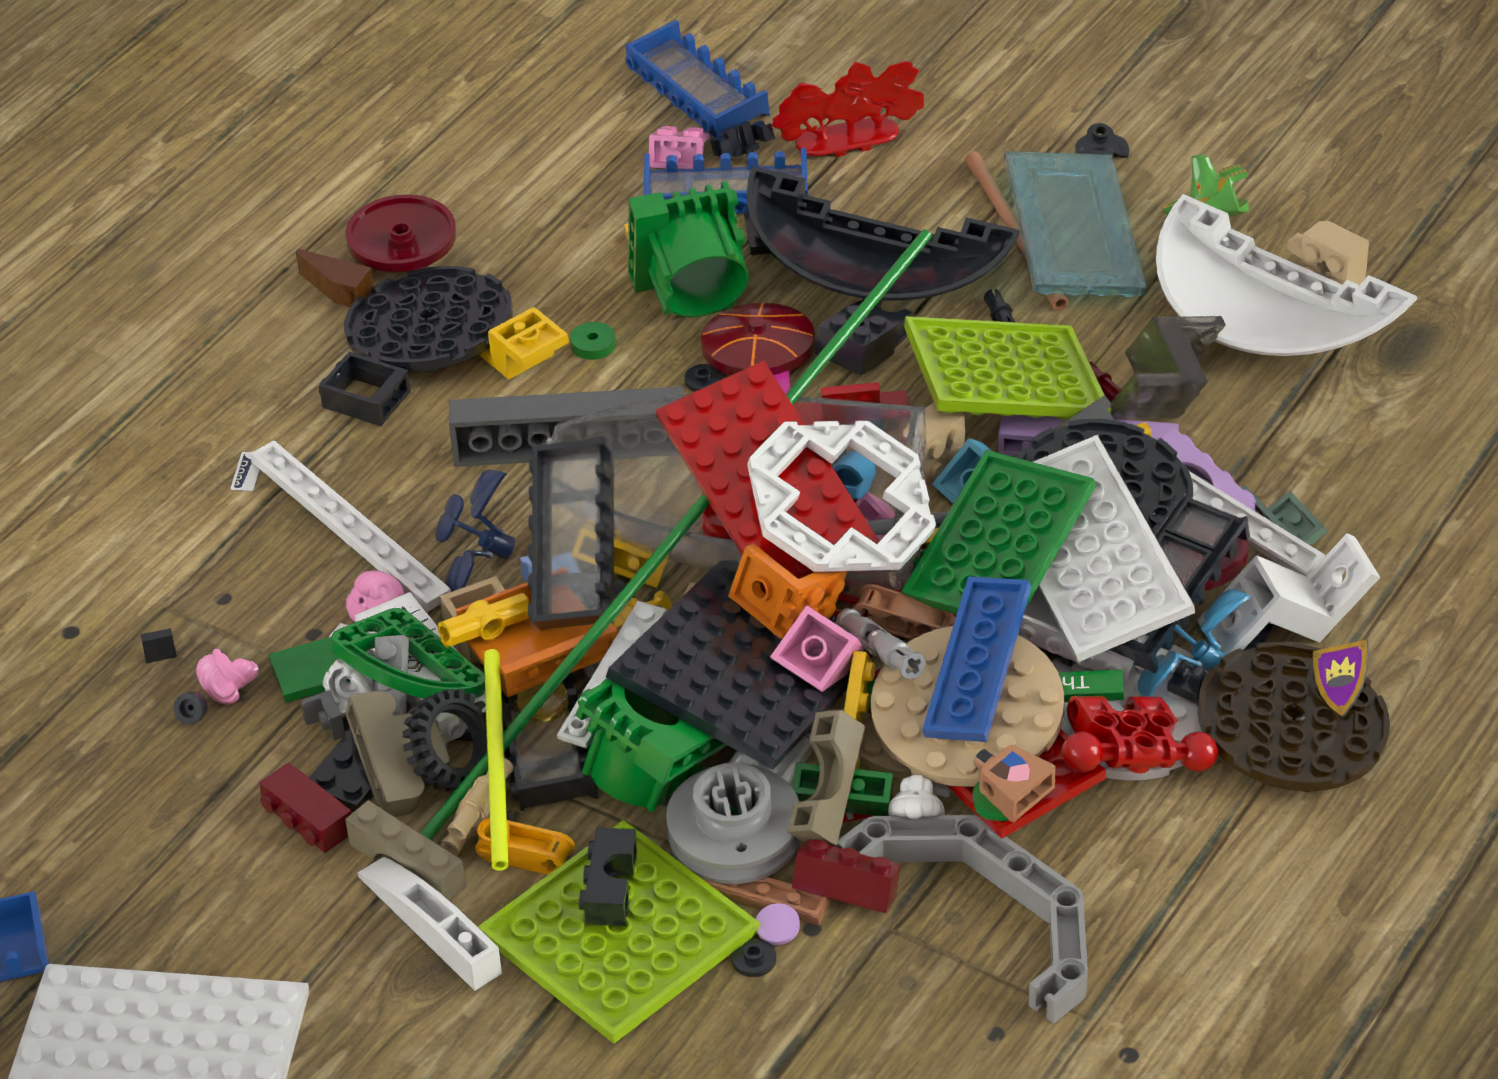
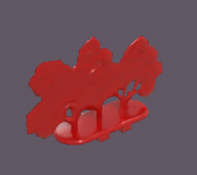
M855 61L849 68L848 74L836 81L835 91L831 94H826L817 85L799 83L792 90L790 96L785 98L779 105V114L772 119L771 127L780 129L781 138L785 141L796 140V148L800 152L801 148H806V153L810 156H823L834 153L835 157L846 155L848 150L858 148L861 152L869 151L872 145L886 143L897 137L899 133L898 125L893 120L887 118L888 116H895L901 120H910L917 110L924 108V93L909 88V85L915 81L919 70L913 67L911 62L903 61L888 66L882 74L875 77L870 66ZM886 108L885 114L880 115L881 109ZM828 118V122L823 125L822 121ZM808 119H816L820 127L817 128V125H814L812 128L807 122ZM835 120L846 121L844 123L829 125L831 122ZM804 124L806 129H801L800 125Z

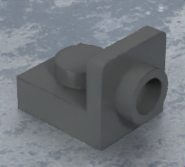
M330 690L301 700L303 716L307 725L320 721L323 730L329 729L333 740L345 736L342 715Z

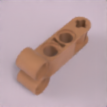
M865 584L860 588L859 601L852 607V609H856L861 614V617H864L867 609L868 615L866 618L878 624L888 633L909 640H913L936 629L954 626L957 614L930 607L900 592L874 584ZM871 591H874L871 600H869Z

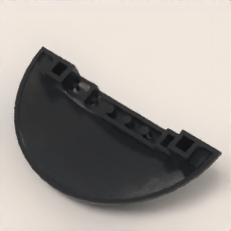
M753 166L748 179L747 208L750 221L757 236L768 251L785 267L798 276L825 289L865 299L921 232L920 230L831 209V201L805 195V178ZM967 217L961 232L937 227L935 234H932V238L880 300L904 301L923 299L952 292L969 285L994 269L1007 256L1014 246L1020 230Z

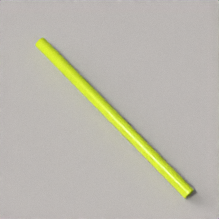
M489 649L484 653L491 860L492 868L502 871L508 867L500 653L495 649Z

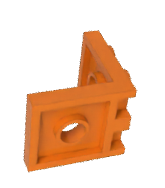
M751 544L744 549L728 596L780 639H783L806 606H809L827 619L832 617L836 610L835 603L838 595L845 585L844 579L847 571L814 572L797 579L755 544ZM760 582L765 586L766 594L761 590Z

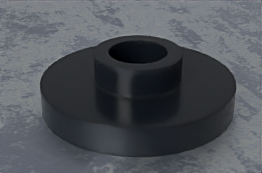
M710 364L695 365L689 368L684 375L686 387L693 392L723 379L722 372Z
M750 939L732 953V965L738 973L744 976H763L774 968L776 964V951L770 943L762 939Z

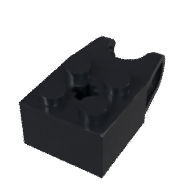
M865 299L850 304L818 325L815 355H819ZM879 300L829 361L859 375L865 374L892 356L894 349L908 337L903 325L906 316L915 317L914 312L907 309L896 312L882 310L881 304L883 301Z

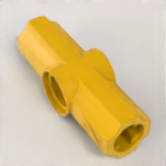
M524 593L492 604H489L486 600H478L468 607L466 613L438 623V633L440 634L441 642L446 647H450L481 636L484 640H493L502 633L504 627L529 619V599Z

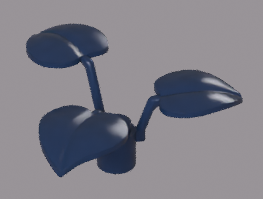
M490 469L483 471L477 479L470 496V503L472 504L470 508L471 517L478 518L490 530L485 529L482 532L458 520L464 508V501L457 494H453L448 498L444 507V513L439 518L435 532L438 541H447L456 525L479 536L478 544L483 550H466L462 557L457 556L454 559L445 578V584L451 588V592L466 587L474 566V556H485L491 559L495 555L502 559H507L514 549L515 538L505 534L504 530L497 528L482 515L493 493L507 475L502 471Z

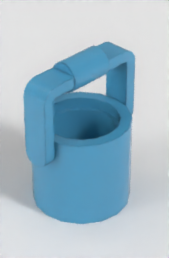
M850 451L844 454L832 467L853 500L862 498L871 488L876 474L875 464L857 451Z

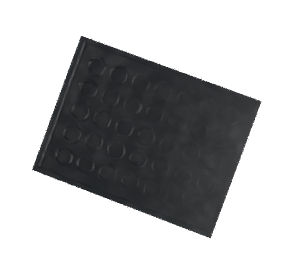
M723 557L608 668L606 678L774 770L811 730L816 712L828 711L847 691L851 669L843 678L821 692L772 660L770 656L782 639L728 596L739 563ZM832 615L829 620L836 623L837 617ZM863 650V652H867L872 662L878 657V655L875 657L868 651Z

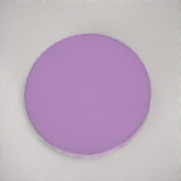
M776 903L768 905L756 917V920L760 922V928L757 930L758 936L771 945H783L790 942L796 937L800 929V920L797 912L786 904Z

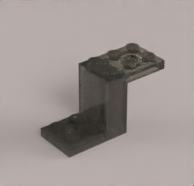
M1222 316L1153 317L1125 352L1135 374L1111 402L1110 414L1112 417L1124 420L1163 417L1174 419L1183 415L1185 409L1200 395V391L1208 383L1198 359L1203 356V352L1217 339L1218 334L1226 326Z

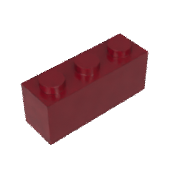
M286 763L259 782L261 791L260 802L264 809L269 813H275L289 829H295L309 845H315L322 852L326 853L348 837L345 819L351 815V810L291 763Z
M807 839L797 852L792 888L887 913L896 898L901 864L893 863L885 857H871L860 854L852 848L841 849L830 846L822 840Z

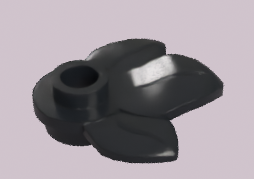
M1103 123L1091 125L1087 130V135L1080 138L1075 145L1077 157L1091 155L1101 168L1106 167L1114 155L1128 158L1130 151L1127 141L1123 137L1115 135L1111 127Z

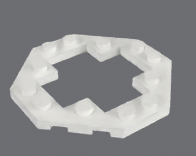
M815 421L813 425H797V422H784L749 458L747 467L763 537L814 572L900 570L931 536L936 527L934 515H931L928 505L930 499L925 480H922L919 470L921 464L918 454L869 421H855L854 425H839L838 421ZM849 446L896 478L885 490L882 498L905 513V515L878 544H875L851 527L833 545L786 513L798 500L800 492L778 476L806 447L832 464Z

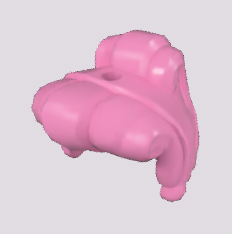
M379 570L366 571L355 580L354 587L346 599V609L349 617L356 622V614L404 595L405 592L400 582L392 575Z
M214 649L213 654L201 658L196 668L197 678L203 690L214 701L225 705L235 703L240 698L238 690L252 682L259 672V667L255 662L242 658L231 662L227 655L221 653L220 649Z

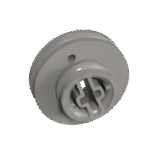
M724 763L702 770L685 780L676 789L669 801L666 820L671 852L676 860L700 878L711 882L743 884L768 877L784 867L799 847L800 840L787 832L794 802H799L798 797L783 778L762 767L743 763ZM729 807H735L737 816H731Z

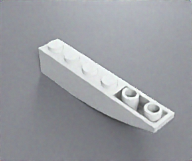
M637 601L584 691L593 689L606 679L608 668L666 613L665 608ZM577 701L558 732L557 739L587 748L592 743L595 733L591 734L587 731L590 717L584 720L576 717L579 707Z
M385 856L358 872V877L474 991L502 974L499 947L456 906L420 877Z

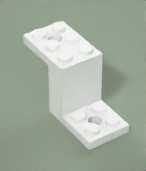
M1347 533L1307 577L1256 555L1223 591L1234 589L1247 593L1251 598L1235 608L1210 632L1215 641L1221 645L1219 650L1225 655L1239 648L1243 651L1268 622L1320 643L1379 580L1380 576L1357 539ZM1346 571V577L1342 582V574ZM1205 612L1197 620L1200 626L1205 621ZM1235 616V622L1232 625V618Z

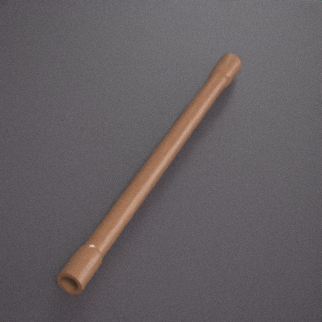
M976 151L970 152L965 157L966 164L974 177L978 179L1005 226L1020 230L1015 243L1043 287L1044 293L1052 307L1057 311L1065 309L1069 303L1066 295L1047 269L990 175L981 155Z

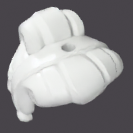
M341 659L336 660L331 665L329 672H326L323 679L325 692L331 691L342 717L346 716L345 711L350 695L373 692L374 680L355 670Z
M911 775L904 778L900 785L901 792L892 799L888 808L889 816H907L911 819H918L922 816L945 815L943 803L933 794L931 780L924 778L922 775Z

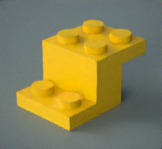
M532 307L489 330L490 348L478 355L509 380L554 356L555 350L569 343V337L553 321L538 309Z

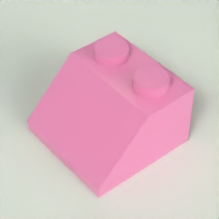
M806 606L770 658L823 692L849 672L852 665L853 652H863L864 648L858 638L809 606Z

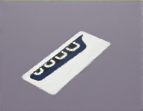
M252 452L241 453L231 490H254L260 469L251 461L250 453Z

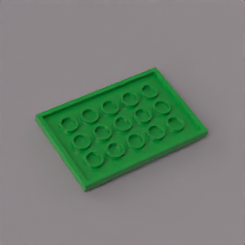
M985 450L901 593L930 607L957 614L968 577L1029 580L1031 591L1027 601L1028 605L1096 487L1094 478Z

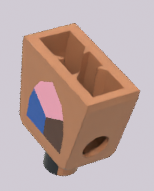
M1014 745L1007 746L996 756L986 749H982L974 759V765L980 769L979 789L981 793L1013 823L1055 788V765Z

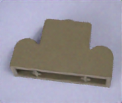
M383 691L350 695L345 714L377 806L394 817L413 813L417 809L424 790L423 779L426 774L417 776L414 773L419 764L415 762L409 765L406 758L414 756L412 750L404 752L403 744L411 742L408 738H402V733L410 728L404 725L407 717L412 715L409 713L395 716L396 701L390 694ZM434 720L431 729L432 745L438 757L448 765L450 759L447 753V739L444 734H440L437 722Z

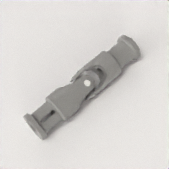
M846 608L838 614L835 624L858 638L864 650L875 657L878 655L880 660L888 667L895 670L898 669L900 674L906 679H915L923 673L926 661L921 653L912 652L906 643L892 636L869 618L861 617V614L856 609Z

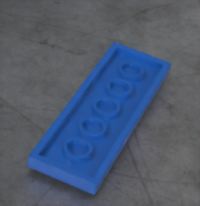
M968 577L922 728L925 738L987 742L1031 591L1029 580Z

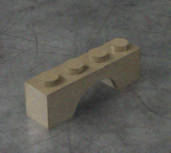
M842 710L816 712L809 743L818 758L819 782L814 794L808 800L794 802L787 831L802 842H805L807 839L822 840L830 846H837L865 728V725Z
M369 800L345 819L350 846L370 859L374 860L380 854L391 856L449 901L466 887L463 861Z

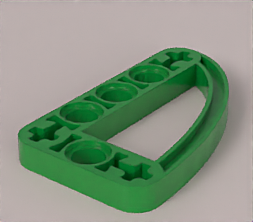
M391 608L340 628L332 634V652L337 657L365 676L394 690L423 699L447 689H453L454 691L458 689L465 690V695L472 693L476 695V698L481 697L485 693L484 673L451 646L446 647L438 635L405 609ZM404 635L409 637L408 653L442 681L425 679L403 672L381 662L365 651L375 648V637ZM427 652H438V654H431ZM448 667H455L459 669H448Z

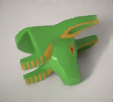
M1199 154L1191 157L1192 180L1190 194L1187 196L1226 212L1229 217L1249 211L1248 200L1237 199L1232 184L1235 181L1249 177L1247 171L1242 170L1241 165L1228 166L1216 172L1208 156ZM1178 199L1163 207L1165 214H1169Z

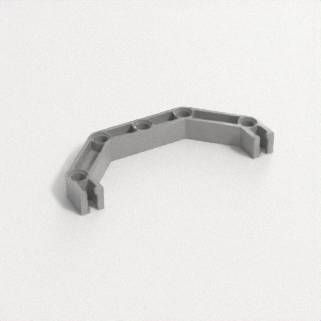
M938 815L911 819L907 816H874L865 819L838 840L836 846L838 848H852L860 854L871 857H885L891 862L966 863L1050 925L1052 965L1029 983V1006L1035 1011H1039L1042 1008L1040 1003L1046 1000L1047 1020L1054 1024L1086 997L1088 965L1082 891L1008 837L1001 839L979 817L972 815Z

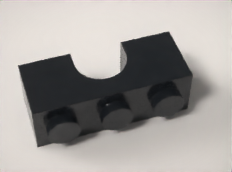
M597 827L595 840L589 841L588 860H591L590 865L584 866L583 884L586 885V890H580L579 910H584L586 924L626 925L630 901L628 879L614 877L634 876L638 853L636 829Z

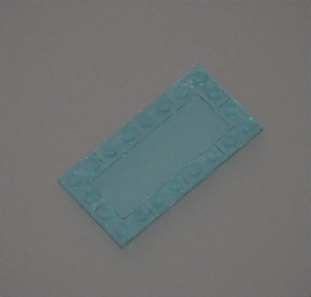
M1005 151V167L1034 292L1045 295L1051 293H1067L1069 295L1095 294L1098 296L1109 294L1126 297L1145 295L1147 287L1112 155Z

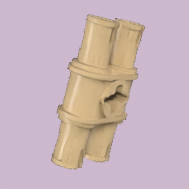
M504 758L506 780L513 771V765ZM488 772L486 775L475 780L473 787L468 790L465 797L461 800L453 822L448 826L449 834L441 843L442 848L455 856L460 853L469 837L477 835L480 822L490 816Z

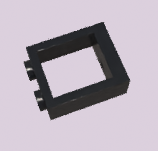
M348 352L319 385V394L323 408L379 426L385 423L411 392L408 370L352 352ZM354 379L380 387L371 399L345 391Z

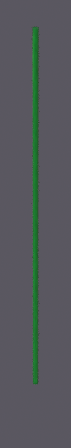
M923 229L789 389L786 395L792 405L932 238V234L928 230ZM704 493L504 731V751L710 505ZM488 752L420 834L431 840L455 812L468 790L473 787L475 780L488 772Z

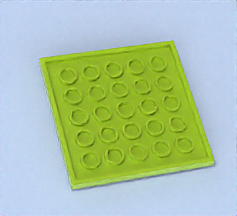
M908 316L905 318V331L937 411L949 414L970 412L975 415L994 413L1007 417L1027 415L1032 418L1053 416L1059 419H1069L1102 396H1105L1072 326Z
M624 820L613 827L617 829H635ZM636 830L638 853L634 876L614 877L628 879L630 901L625 926L586 924L584 910H579L580 890H586V885L583 884L584 866L590 865L591 860H588V846L478 926L499 947V952L613 1044L754 937L760 928L759 921L638 830Z

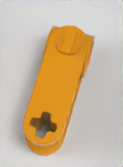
M486 818L478 825V841L475 850L485 861L492 862L490 818ZM507 820L508 866L549 875L563 865L567 856L574 851L575 843L566 834Z

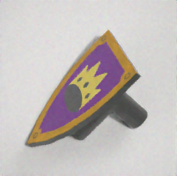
M1368 640L1313 651L1315 682L1319 692L1329 707L1342 717L1346 715L1356 702L1367 677L1369 660Z

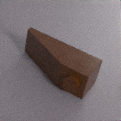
M297 249L296 258L299 274L334 303L351 307L359 297L365 298L372 293L371 287L374 286L370 267Z

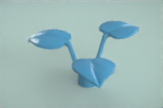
M1231 589L1223 592L1210 605L1204 614L1205 621L1201 625V630L1208 639L1207 642L1204 640L1196 642L1176 625L1174 630L1193 646L1191 650L1193 659L1178 654L1175 651H1169L1165 656L1162 654L1158 655L1159 669L1156 674L1144 669L1138 679V691L1141 696H1153L1157 687L1167 677L1178 660H1187L1188 664L1193 665L1195 668L1201 666L1206 671L1212 670L1217 666L1225 654L1219 650L1221 645L1215 641L1210 631L1235 608L1251 597L1247 593ZM1153 631L1147 633L1146 636L1149 637Z

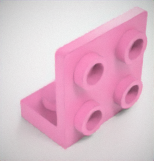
M661 126V128H658L657 131L649 135L650 166L653 168H666L667 156L674 155L677 157L678 169H694L693 157L696 154H704V142L710 139V133H703V128L688 127L687 130L677 131L675 126Z

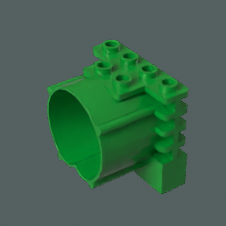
M727 181L721 182V189L713 190L711 184L705 185V190L701 193H697L695 188H689L688 194L681 196L679 191L672 192V198L664 200L662 192L628 198V275L635 293L655 289L664 314L673 313L683 317H701L716 313L724 308H732L734 306L733 302L743 294L748 285L749 273L741 245H745V236L742 228H737V216L734 206L738 205V198L735 189H730Z
M608 678L593 689L585 690L578 699L579 707L576 717L580 720L590 717L587 731L591 734L595 733L582 773L590 775L592 780L610 796L631 805L647 807V810L650 812L656 811V808L665 802L667 795H673L685 780L696 774L702 760L727 746V744Z

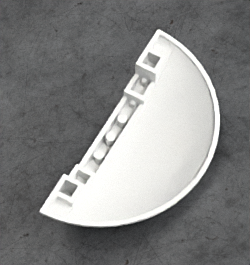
M1184 194L1172 207L1160 231L1156 252V265L1160 285L1168 303L1180 318L1201 335L1214 342L1240 351L1262 355L1293 356L1340 348L1384 328L1403 314L1417 300L1416 295L1370 275L1360 285L1346 280L1342 285L1255 246L1253 238L1231 229L1228 213Z

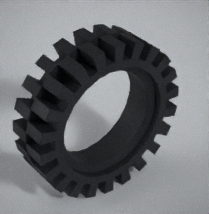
M447 689L420 700L416 703L417 706L412 707L409 711L412 716L407 717L404 725L410 728L403 731L402 738H408L411 741L403 744L404 752L412 750L414 755L406 758L409 765L417 762L419 766L414 770V773L417 776L426 774L423 779L425 784L435 783L434 789H445V792L455 791L488 752L486 712H482L486 704L482 700L474 703L476 695L472 693L465 695V690L458 689L454 691L453 689ZM440 713L456 715L467 725L471 732L473 753L470 761L464 768H454L447 765L438 757L433 748L431 729L434 720Z

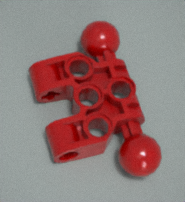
M1072 696L1068 701L1067 716L1074 734H1071L1064 742L1062 757L1065 764L1073 771L1085 773L1094 770L1101 761H1105L1109 768H1120L1122 766L1131 772L1143 774L1148 772L1150 768H1157L1158 766L1161 768H1171L1175 761H1180L1186 769L1201 772L1210 769L1217 760L1218 748L1216 742L1207 733L1195 731L1186 734L1179 743H1175L1172 733L1177 719L1162 697L1130 696L1127 698L1124 710L1122 711L1114 710L1103 696Z

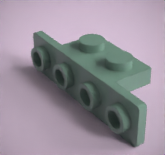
M1245 484L1241 486L1243 490L1246 489L1253 495L1256 501L1255 512L1258 511L1263 517L1310 546L1328 532L1324 525L1291 491H1288L1272 506L1267 508Z

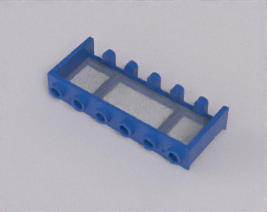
M677 20L625 45V62L628 68L639 74L646 83L656 88L660 95L667 97L675 107H679L691 120H695L702 126L705 132L712 134L715 138L723 134V129L749 121L762 113L770 116L768 92L763 90L756 94L755 85L751 81L744 84L742 88L738 70L734 69L728 72L727 76L725 62L721 57L714 59L711 63L710 51L706 45L699 47L696 51L695 39L691 33L684 35L681 39L679 21Z
M801 148V165H785L784 152L777 151L774 154V166H758V154L750 152L747 155V167H731V155L723 153L720 156V168H705L704 156L696 154L693 157L694 169H678L677 157L669 155L666 158L667 170H651L650 154H644V195L662 192L664 200L672 198V192L679 191L680 196L688 194L689 188H695L697 193L704 192L705 185L711 184L713 190L721 189V182L727 181L730 189H735L738 205L734 206L736 214L748 213L747 186L753 166L805 178V195H808L806 148Z

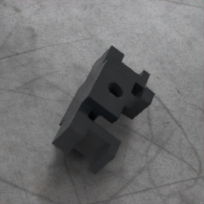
M744 121L723 129L724 135L710 140L714 156L728 153L731 156L738 157L746 154L747 158L748 153L759 149V144L755 141L768 142L775 139L771 123L765 125L764 121L750 124V122Z

